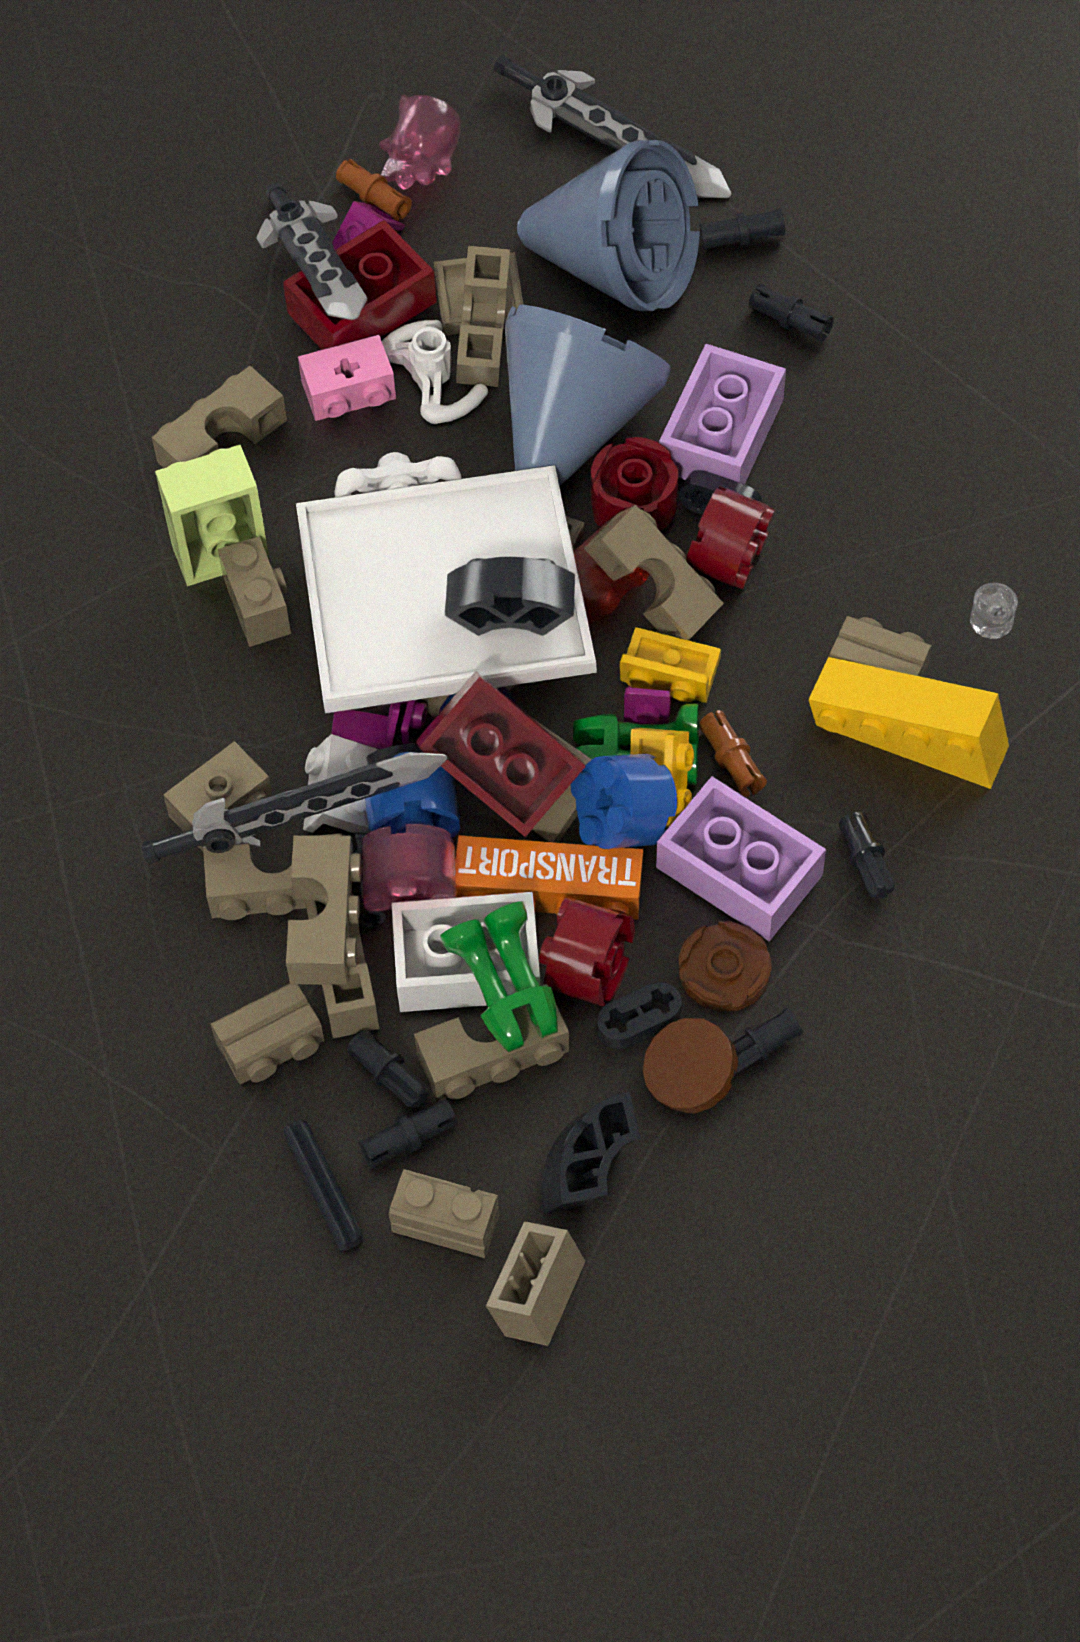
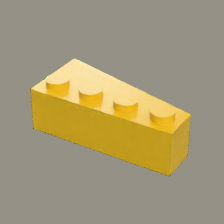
M828 657L809 697V703L817 726L989 789L993 785L1009 747L998 693Z

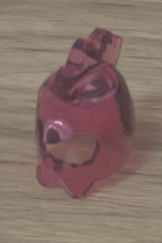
M406 95L401 96L399 102V121L391 136L379 144V147L387 152L390 157L381 171L382 176L389 182L396 180L400 188L408 189L415 181L427 186L434 181L436 175L450 173L452 170L450 158L460 138L461 120L457 112L447 103L434 97L415 95L408 98Z

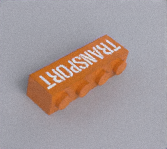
M458 835L452 884L454 898L533 892L534 912L555 913L558 915L562 901L565 898L620 912L632 916L634 920H638L643 874V849H602L599 846Z

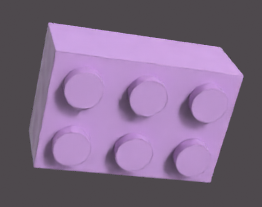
M705 344L659 440V444L663 445L670 452L671 459L675 466L677 465L678 478L686 480L691 472L702 470L745 485L784 400L785 368Z
M711 777L657 841L656 868L770 941L823 876L826 849L719 780Z

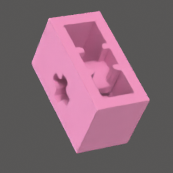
M379 335L298 356L302 385L315 421L328 417H339L346 412L368 406H379L386 401L396 399L394 373Z

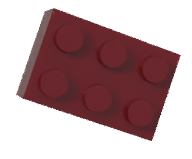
M385 220L335 250L347 270L351 271L367 296V301L357 319L349 320L328 316L313 293L312 286L302 270L283 282L288 314L322 350L379 335L381 338L437 302L434 270Z
M477 671L474 672L416 741L418 747L424 753L447 755V760L441 767L525 837L586 767L581 759Z

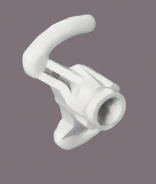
M424 320L396 329L382 340V344L389 363L404 365L411 373L413 380L422 391L421 416L432 424L450 422L465 416L475 409L487 396L488 389L486 385L479 383L459 401L451 405L441 404L442 384L449 380L452 373L451 345L442 332L443 326L439 320ZM431 387H434L433 395H431Z
M393 452L383 456L379 460L377 468H350L341 472L337 478L334 493L336 498L349 496L356 490L370 493L431 484L439 479L445 481L462 479L454 460L449 457L437 456L422 462L411 463L407 455Z

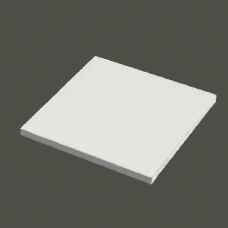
M555 465L296 503L325 713L457 694L475 671L496 688L597 673L595 654ZM509 556L533 559L547 558L554 561L556 565L575 574L574 616L544 636L528 630L515 628L491 630L477 636L445 616L447 574L475 558L486 559Z

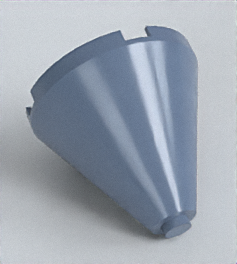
M637 140L623 146L527 208L518 221L517 233L524 246L633 310L654 311L657 308H669L678 301L687 288L697 259L700 231H690L689 206H698L697 194L686 163L671 145L660 140Z
M519 304L516 311V308L511 306L505 321L515 471L555 465L560 487L665 387L671 372V366L658 355L630 340H627L625 345L616 339L604 335L606 329L540 307Z

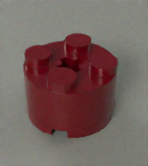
M641 437L626 438L623 444L612 447L611 443L604 447L595 457L591 468V506L596 524L604 528L618 513L634 505H637L640 510L647 512L653 517L659 531H662L670 524L675 516L678 503V469L671 459L670 452L658 442Z
M719 486V489L717 488L714 491L698 525L700 529L696 541L692 540L686 562L695 571L733 587L736 586L744 589L753 569L751 564L755 555L760 556L769 536L768 529L776 509L738 492Z
M565 898L558 911V927L554 937L547 936L539 954V963L547 965L544 985L547 984L548 987H551L552 991L605 1006L604 1000L610 1002L614 998L625 975L630 958L623 956L624 941L633 943L635 932L634 919L632 916L584 901Z

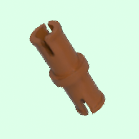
M353 159L343 161L337 169V181L358 193L362 202L377 206L396 221H399V218L401 220L404 219L409 213L412 206L411 199L389 186L387 179L382 175L370 173Z
M717 710L715 712L718 721L712 712L708 713L701 719L699 728L714 748L716 762L721 768L727 769L742 796H750L747 787L750 788L753 795L757 794L765 787L767 779L761 774L749 755L750 746L745 739L737 736L723 711Z

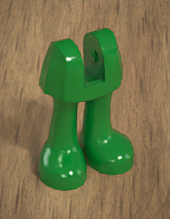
M698 704L682 705L675 720L666 724H637L618 721L615 714L597 715L573 721V740L582 745L576 747V749L590 759L599 756L630 755V750H622V746L631 745V729L634 728L688 731L689 743L692 744L694 750V760L692 768L687 774V785H697L699 749Z
M523 901L500 907L483 919L488 935L495 944L516 991L513 994L508 995L488 951L484 932L478 919L460 923L440 935L446 950L461 956L471 969L488 1008L480 1016L493 1036L508 1053L524 1046L519 1024L512 1012L516 1008L526 1006L530 1020L540 1038L558 1032L556 1005L551 987L539 985L522 947L520 931L528 920Z

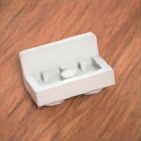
M331 734L317 748H312L308 754L305 764V772L309 774L308 785L368 765L366 757L379 749ZM365 799L304 819L303 829L313 833L324 823L352 833L367 834L369 828Z

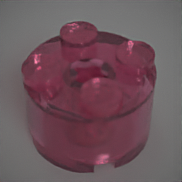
M406 824V833L391 834V826L376 829L365 835L362 839L364 908L370 911H384L387 909L392 910V903L456 898L454 840L451 841V834L447 830L435 826Z

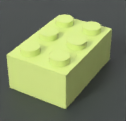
M241 445L228 449H218L209 455L186 462H176L167 468L155 471L171 544L187 586L223 575L218 549L260 536L267 557L270 560L257 485Z

